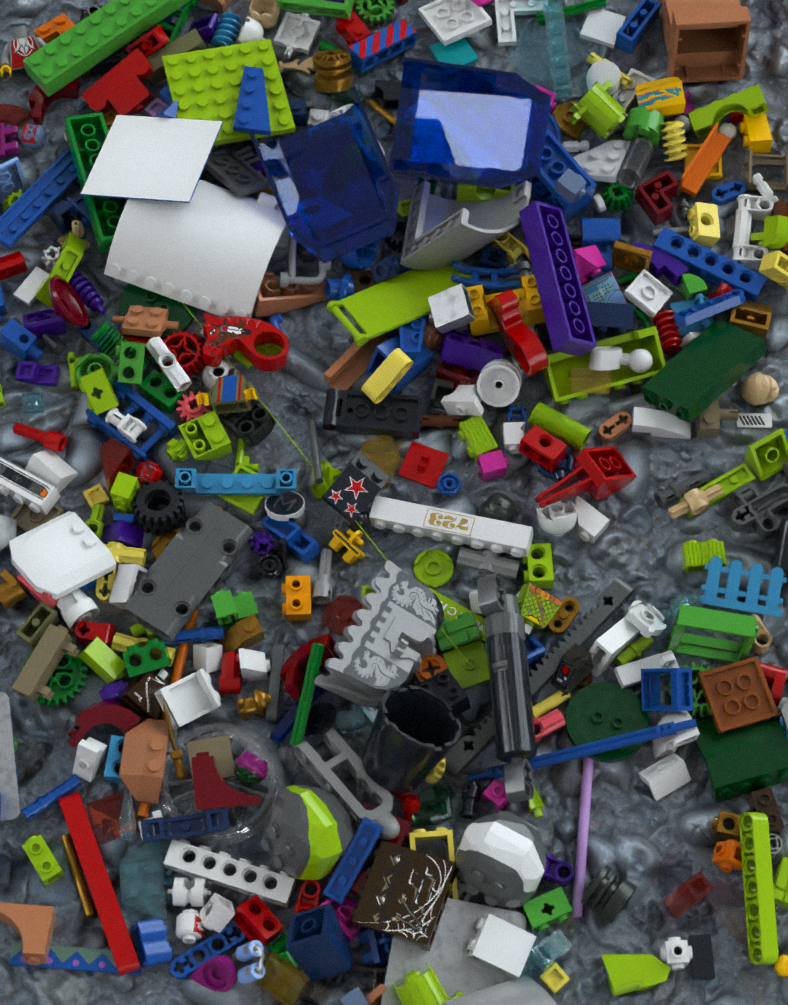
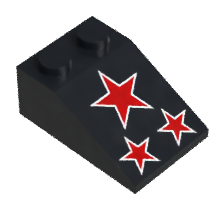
M359 451L321 498L353 524L390 477Z

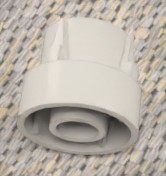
M79 588L61 597L56 604L61 611L60 614L72 631H75V626L81 621L92 622L100 612L93 599L87 597Z

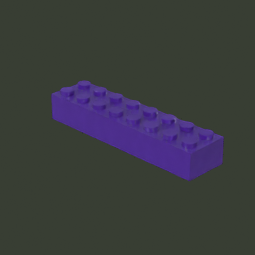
M534 201L519 211L551 346L553 351L580 357L597 347L563 211L562 208Z

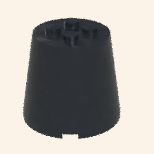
M408 685L407 688L394 686L387 690L380 702L362 756V765L367 775L376 784L392 792L409 793L416 790L461 736V722L453 715V708L435 693L418 686Z

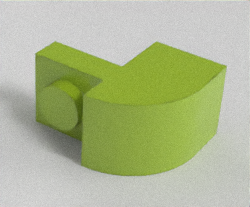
M781 215L766 216L764 232L751 233L750 241L758 242V246L765 248L781 249L788 242V217Z

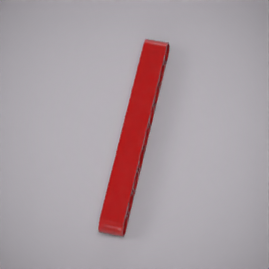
M77 792L58 799L119 976L141 969L81 796Z

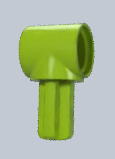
M97 503L93 505L90 519H87L85 524L91 530H97L95 535L102 540V530L104 527L102 518L105 506Z

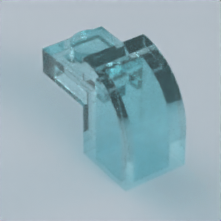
M558 929L550 937L547 936L532 948L529 957L545 972L572 949L573 944Z

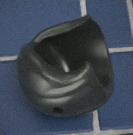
M493 493L481 504L479 516L513 523L517 511L516 504L503 493Z

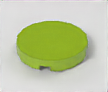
M428 549L420 553L415 559L413 572L417 581L428 588L437 589L450 582L454 566L451 557L446 552L440 549Z

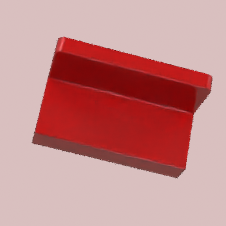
M20 251L0 258V281L28 271Z

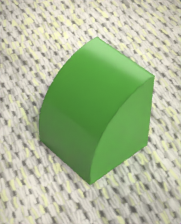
M682 274L679 284L686 301L694 300L695 296L700 293L706 297L708 288L700 277L693 274Z

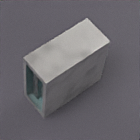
M462 284L428 297L435 327L442 334L476 320L468 289Z

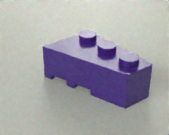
M453 329L443 334V340L440 345V360L446 364H457L467 370L474 369L481 372L487 363L503 358L502 346L482 337L479 340L470 337V332L463 330V333Z

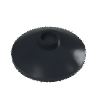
M322 703L310 708L304 736L316 737L326 732L336 720L337 711L335 707L329 703Z

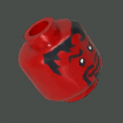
M149 460L139 463L134 477L138 478L141 489L144 484L149 485L151 481L157 483L161 479L163 472L160 470V465Z

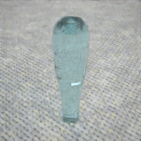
M127 788L123 789V801L119 820V834L124 840L133 839L136 835L135 813L131 793Z

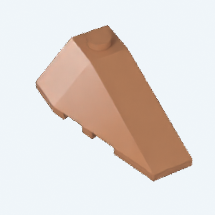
M265 272L253 312L255 317L272 316L273 314H281L328 300L325 296L326 282L323 281L316 285L288 284V288L280 287L279 276H273L274 273Z

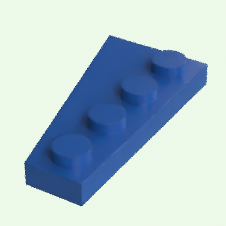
M244 66L233 131L271 136L263 68Z

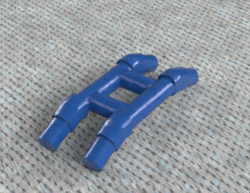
M456 261L451 263V268L458 270L460 273L465 275L472 274V280L456 274L452 275V282L462 284L465 287L482 284L484 289L499 291L520 287L519 280L498 281V277L507 278L520 274L518 266L495 269L473 267ZM479 275L491 276V281L479 280Z

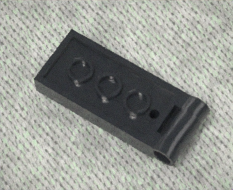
M330 388L326 391L322 427L325 430H337V432L419 439L423 397L387 394L381 402L375 404L364 392Z

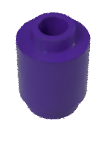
M119 678L103 686V689L98 692L103 701L119 702L123 700L119 697V694L129 684L126 680L122 681Z

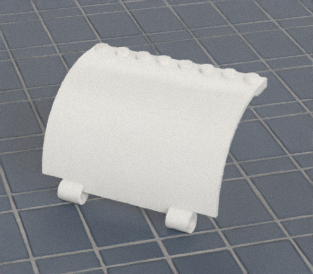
M200 179L190 203L128 199L112 240L104 274L221 317L239 316L252 318L254 305L266 269L292 215L277 210L280 202L278 197L264 192L260 193L258 200L247 196L238 197L231 190Z

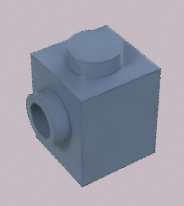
M568 168L557 180L554 191L572 204L576 199L580 200L584 196L587 181L580 174H576Z

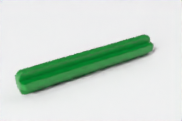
M589 0L539 13L536 15L537 23L543 24L601 9L607 6V1Z

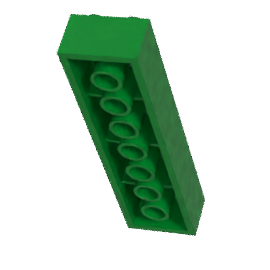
M102 112L65 117V135L81 190H83L108 135ZM83 195L100 254L110 251L119 219L128 199Z

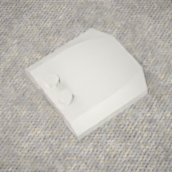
M68 511L9 541L12 565L35 591L51 594L55 600L116 569V562L111 551L75 512Z

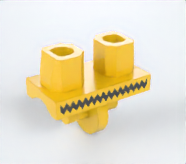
M335 529L332 532L334 537L328 545L336 552H339L345 545L348 551L342 558L349 565H352L358 559L363 560L366 555L355 545L357 543L361 547L365 543L361 539L363 532L361 530L353 532L349 529L346 532L350 536L348 538L342 531Z

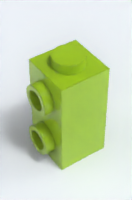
M98 637L92 640L78 655L107 684L122 678L125 674L123 671L126 668L125 662Z
M41 834L39 836L34 835L25 841L26 844L22 845L46 887L65 875Z

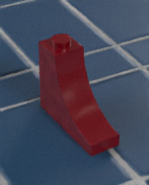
M209 752L196 753V757L191 758L195 810L261 804L260 795L240 792L231 787L222 778L217 769L214 755L209 756Z

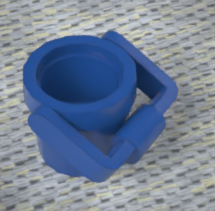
M346 274L342 279L326 281L325 296L327 299L339 301L354 294L352 275Z

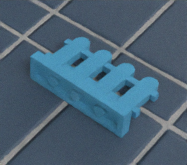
M718 556L712 557L709 564H705L704 569H708L706 585L701 584V590L705 591L704 595H699V604L782 617L783 609H778L779 603L783 604L784 599L780 598L782 583L787 582V578L783 577L784 572L782 568L774 567L770 575L763 574L762 565L756 563L751 566L750 571L742 570L743 564L739 560H733L730 563V567L727 568L722 567V559ZM721 572L728 573L726 589L718 587ZM741 575L749 577L746 592L739 591ZM762 579L769 580L767 596L759 594ZM717 592L725 594L724 599L717 598ZM738 596L745 597V602L737 601ZM758 600L766 601L765 606L757 605Z

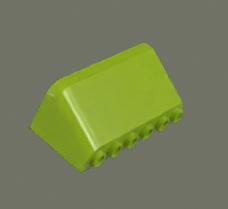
M653 326L596 341L597 347L616 346L623 349L622 353L631 354L636 349L647 350L653 357V363L651 368L644 373L634 372L630 369L629 365H621L620 369L592 370L588 368L590 351L580 357L561 352L547 354L549 366L542 370L553 402H558V405L569 403V399L573 397L580 400L587 398L588 393L595 392L596 395L606 393V388L614 387V390L626 387L625 383L632 382L633 385L644 382L643 378H652L666 363L657 328Z

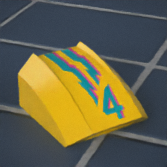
M678 77L664 78L636 85L635 92L639 107H647L646 110L648 111L657 110L663 115L664 119L684 113L686 101L682 81Z

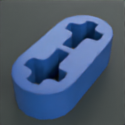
M739 180L717 186L712 190L711 201L718 206L736 201L739 195L745 193L746 186Z

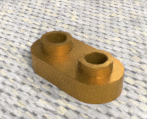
M566 597L561 600L563 601L561 606L547 624L552 634L561 635L565 633L578 615L580 605L575 598ZM570 607L572 608V611L568 612L565 610V608ZM555 623H560V624H561V627H560V628H556V627L554 626V624H555Z

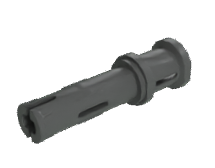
M705 469L677 485L671 484L662 492L654 493L655 501L661 509H664L667 504L679 501L682 495L711 481L712 475L709 470Z

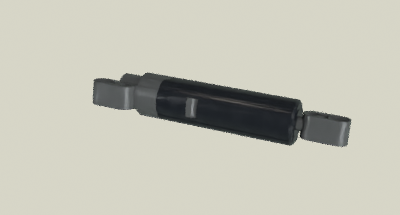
M494 573L478 578V602L480 611L483 615L487 616L484 623L496 758L501 762L507 763L504 766L506 796L510 803H517L533 799L534 797L532 767L529 760L537 755L524 617L519 614L518 597L512 594H505L503 577L500 573Z

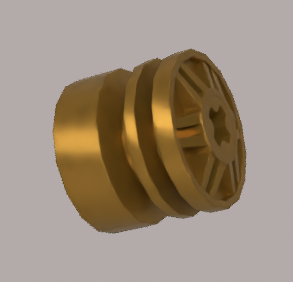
M334 49L320 51L312 56L313 70L316 71L314 74V84L317 91L328 93L341 92L353 86L352 72L349 70L351 68V53L345 50Z

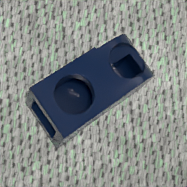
M89 320L87 326L77 330L79 335L96 349L97 353L107 354L105 351L114 342L113 340L104 350L101 349L112 336L98 347L108 333L97 344L95 342L99 337L92 342L90 338L100 326ZM115 344L110 348L108 352H110L115 347Z

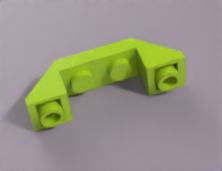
M71 232L68 233L60 248L62 252L47 279L42 281L34 298L49 307L52 306L49 295L50 279L58 275L69 282L84 254L86 246L84 240Z

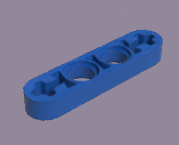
M741 289L733 290L676 313L674 315L676 326L684 327L744 303L746 301L744 291Z
M233 923L224 928L221 933L214 934L175 958L170 964L171 974L177 979H184L210 958L223 955L243 943L247 936L241 932V937H232L230 939L232 944L228 945L227 939L223 935L227 933V936L230 937L234 934L233 930L235 928L238 931L241 930L236 923ZM217 939H221L224 942V947L220 951L212 948V943ZM197 951L205 953V959L200 963L193 960V955ZM189 957L190 962L194 967L190 969V965L188 964L183 968V973H180L179 971L174 972L177 969L176 965L178 963H180V965L188 963L185 958Z

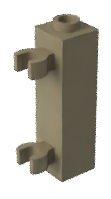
M50 624L11 687L17 696L32 703L36 702L39 695L49 701L52 699L54 693L51 692V688L45 686L64 653L76 658L80 650L76 649L77 646L71 643L73 639L68 633L69 630L62 625L56 627Z

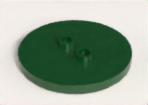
M130 283L124 288L119 301L121 316H125L128 313L130 305L168 309L169 316L167 321H179L178 330L167 328L161 335V339L164 340L165 334L172 335V330L175 334L179 333L180 329L182 332L186 331L192 324L197 311L196 307L185 304L193 314L192 316L182 302Z
M600 682L582 688L572 697L565 713V729L573 746L649 728L647 711H642V701L629 689H622L620 685L614 683ZM644 742L586 757L604 763L620 762L636 754Z

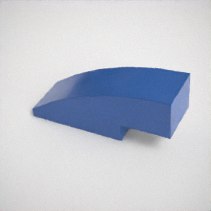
M267 515L260 522L278 541L281 538H285L287 540V549L307 564L321 551L318 542L304 533L302 528L291 520L285 522L276 521Z

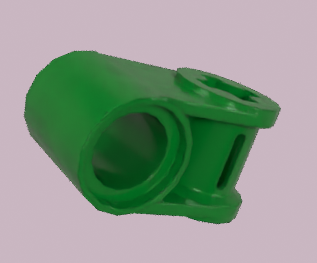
M281 933V937L271 945L267 944L266 948L272 957L286 970H293L299 964L286 949L288 937Z

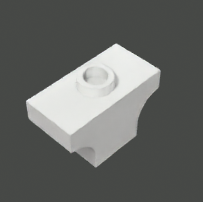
M458 385L453 393L444 396L441 400L448 415L481 416L484 412V408L480 403L482 399L475 385Z
M88 737L87 740L82 739L78 744L72 774H76L78 777L91 783L95 778L98 768L105 760L108 745L91 737Z

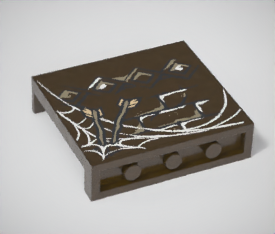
M381 841L380 846L375 848L373 859H375L373 866L367 870L366 885L360 889L358 907H354L352 911V923L356 929L361 926L418 944L421 949L430 952L458 871L457 865L449 860Z

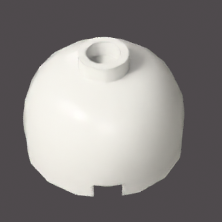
M247 16L244 20L246 21L245 25H242L235 44L265 40L261 24Z
M567 500V503L559 501L544 508L536 509L540 527L545 532L554 536L564 535L572 530L576 524L577 506L572 501Z

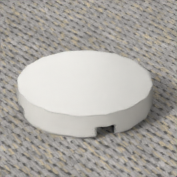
M607 60L595 62L587 73L588 89L590 90L596 81L603 86L609 80L612 82V86L607 93L609 95L615 94L620 86L621 72L614 62Z

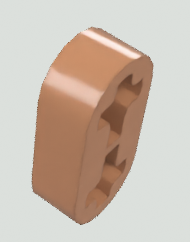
M618 412L601 424L598 437L603 442L613 441L630 428L632 417L627 412ZM619 419L626 420V424L621 423L618 425ZM604 429H605L606 431L611 430V434H610V435H609L608 433H607V434H603V433H604Z

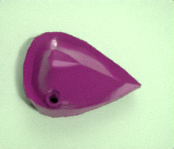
M226 955L210 958L189 977L196 983L217 992H226L233 988L238 979L236 966L232 959Z

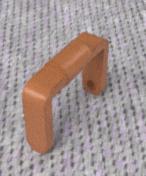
M384 984L377 986L365 997L369 1005L381 1004L382 994L386 991Z

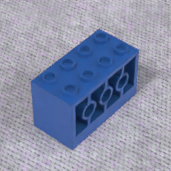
M549 130L519 148L513 173L521 182L527 180L532 183L531 194L537 201L562 208L565 222L589 207L597 186L596 183ZM568 168L576 174H580L587 181L584 196L580 200L576 199L572 204L554 191L557 180Z

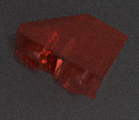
M700 870L672 892L663 902L677 919L710 895L714 887Z

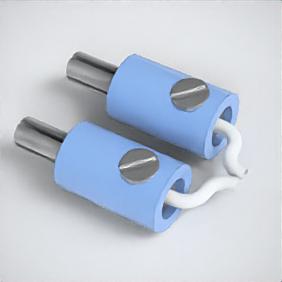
M253 940L243 944L236 949V953L232 954V959L234 961L239 960L240 962H246L258 956L262 957L259 962L238 970L237 983L248 984L264 977L265 967L262 963L265 960V955L262 954L264 948L260 941Z

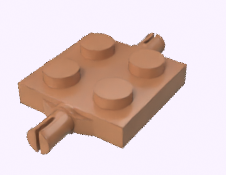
M130 305L125 316H112V323L123 324L122 334L159 336L161 338L162 333L167 328L176 330L179 328V321H167L169 310L160 307Z

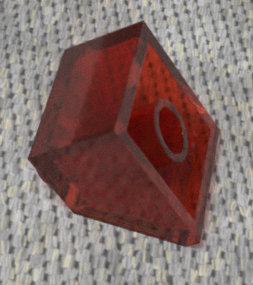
M110 437L108 442H104L100 448L102 466L109 492L112 489L118 472L129 475L136 465L132 449Z

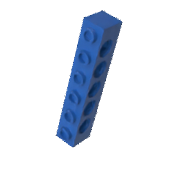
M664 227L653 245L654 248L660 249L681 261L689 268V273L717 287L723 282L734 290H743L745 299L756 302L767 280L761 273L754 272L743 264L736 263L727 256L712 251L709 247L701 246L692 239L677 234L672 229Z

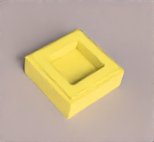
M100 483L82 492L91 509H93L94 504L105 505L110 502Z
M556 962L539 977L553 995L570 981L568 975Z

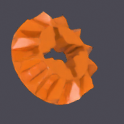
M437 654L434 656L428 655L421 658V667L415 675L419 682H423L432 677L429 672H425L428 670L429 663L433 669H437L434 671V675L448 669L447 663Z

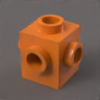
M732 839L717 842L712 862L718 865L719 869L724 872L742 870L741 843Z

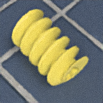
M670 121L661 123V125H666L665 128L661 129V132L667 133V135L662 137L663 140H667V143L662 146L668 148L663 154L669 155V158L665 159L664 162L682 160L688 155L687 152L682 151L687 148V145L681 144L686 141V137L680 136L685 133V130L679 129L684 126V122Z

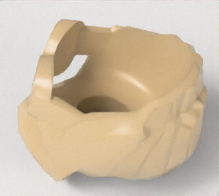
M276 0L251 1L249 6L250 18L258 21L263 28L267 29L277 24L280 7Z
M759 372L747 376L741 386V397L752 405H763L772 402L779 393V387L774 378Z

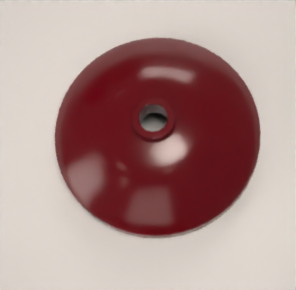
M58 275L53 276L49 282V295L54 313L58 316L60 315L66 322L76 327L84 328L89 324V317L82 300L64 278Z

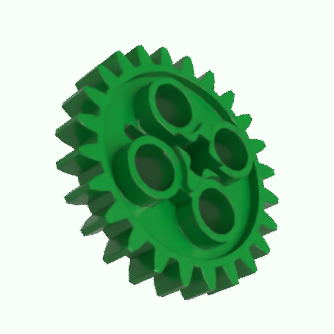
M64 653L60 662L62 660H68L69 662L66 666H59L58 663L54 672H57L56 677H52V673L47 682L50 683L49 688L52 689L51 692L54 695L50 701L39 695L36 701L39 700L40 706L47 702L49 708L52 707L53 703L60 708V702L62 701L66 706L68 705L67 699L70 698L76 701L75 693L82 695L79 688H86L83 681L89 678L84 673L89 672V670L85 666L86 663L78 655L74 658ZM66 679L71 680L69 685H61L62 681Z

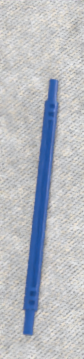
M695 718L678 723L670 722L538 755L529 760L532 770L675 735L678 731L697 727ZM505 764L489 767L486 771L468 775L469 782L473 783L474 780L481 781L489 778L490 780L504 777Z

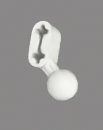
M616 346L595 347L590 351L588 368L604 371L620 369L621 365H629L630 369L634 372L644 373L651 368L653 357L645 349H636L631 354L622 353L623 349Z

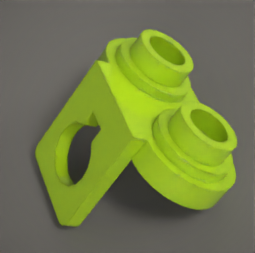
M321 461L323 479L330 487L335 481L333 480L334 477L339 476L341 471L332 468L330 463ZM314 476L311 490L316 498L322 499L321 497L328 490V487L324 482L321 484L315 483Z

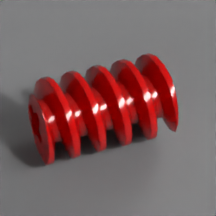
M673 310L662 311L656 314L652 320L657 328L663 354H672L681 350V346H679L682 343V339L679 338L681 333L677 331L679 327L676 326L674 319L676 312Z

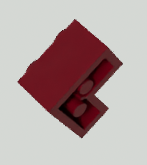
M669 170L638 185L636 188L635 199L655 226L670 219L674 206L669 199L677 195L679 183Z

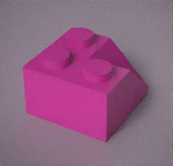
M596 245L573 250L581 286L588 282L590 276L594 277L602 272L601 268L607 265Z

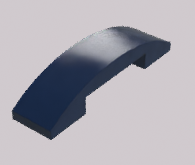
M227 807L164 819L160 817L141 820L144 843L185 839L230 829Z

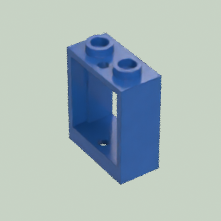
M692 668L641 669L642 711L693 710ZM660 674H671V705H661Z

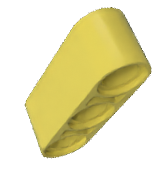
M396 348L364 383L361 390L375 404H378L412 367L413 361L400 348Z

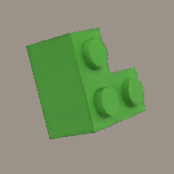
M219 590L210 596L218 626L223 625L224 631L229 630L236 622L252 614H255L257 620H260L252 591H241L232 597L231 590Z

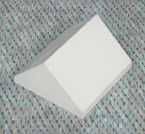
M49 449L32 454L25 468V471L56 487L58 493L78 475L77 471Z

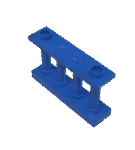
M116 379L113 382V387L118 402L124 399L129 405L122 414L124 416L127 414L132 415L134 411H139L143 414L141 421L146 426L153 422L158 426V429L138 448L116 431V426L112 423L109 425L102 419L110 410L96 415L88 408L86 410L87 421L94 428H100L130 452L131 457L136 462H146L148 458L145 453L163 435L168 434L173 438L178 433L177 425L123 382H117Z

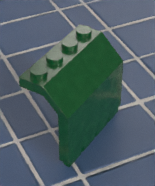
M712 716L708 717V722L705 718L696 720L700 735L694 743L706 763L711 779L712 797L715 803L788 782V740L776 718L718 734Z

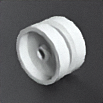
M495 359L487 363L481 370L477 381V392L486 404L494 407H505L517 398L522 385V375L518 367L511 361Z

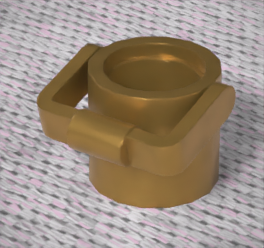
M6 569L0 572L1 577L5 579L0 582V601L6 609H9L29 595L15 574L11 575Z

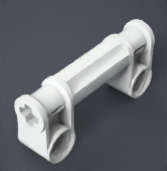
M741 194L737 197L739 205L736 210L732 246L733 258L731 260L743 264L748 269L759 270L762 259L756 257L763 258V254H767L769 251L763 246L749 245L752 219L765 221L766 216H771L774 203L771 198L766 196Z

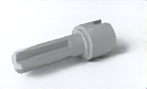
M326 548L322 549L318 579L312 586L311 601L315 600V603L319 605L330 604L332 600L333 585L329 582L332 550Z

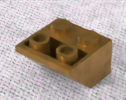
M746 300L744 303L731 309L728 323L759 336L765 341L771 320L772 306Z

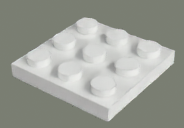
M436 0L418 8L419 15L444 46L492 25V19L486 11L471 0Z

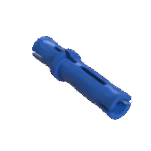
M223 625L206 628L205 626H200L197 629L180 630L172 642L165 641L166 645L195 641L205 643L207 640L224 639Z
M74 774L48 793L38 796L37 800L21 809V812L27 821H30L39 813L48 811L50 806L59 801L58 799L67 796L82 786V783L77 775Z

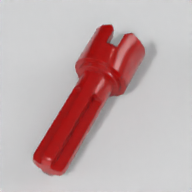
M16 422L13 426V433L41 442L46 449L59 453L63 452L66 448L68 437L65 434L54 430L45 432Z

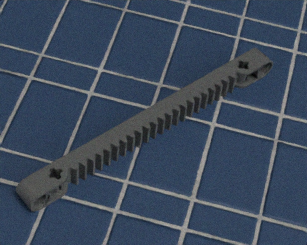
M620 576L600 594L596 608L591 607L590 613H585L584 619L581 618L579 624H575L573 630H569L568 636L564 635L563 640L558 641L557 647L553 646L551 653H547L546 659L542 658L541 663L536 664L535 670H530L529 678L532 699L554 678L561 661L563 660L568 663L632 596L635 589ZM492 711L490 717H485L484 723H479V729L474 728L473 736L469 735L461 738L445 755V770L454 778H457L495 739ZM470 746L472 747V751L469 750V749H468L467 751H465V747H467V748H469Z

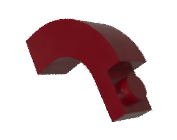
M79 77L49 97L38 85L33 88L28 101L31 108L30 117L33 119L34 124L43 126L46 109L53 101L60 98L78 99L81 86Z
M329 633L308 641L298 648L284 663L280 676L284 680L286 693L290 694L294 701L300 699L312 644L319 643L324 645L320 667L324 666L327 659L337 658V654L334 652V645L336 643Z
M103 701L92 704L75 717V722L79 726L75 725L68 733V736H70L68 743L75 748L93 726L102 723L115 725L124 733H127L141 720V714L120 702Z

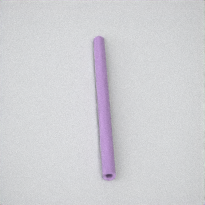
M588 757L583 758L571 913L573 918H582L583 910L581 900L584 896L594 760Z

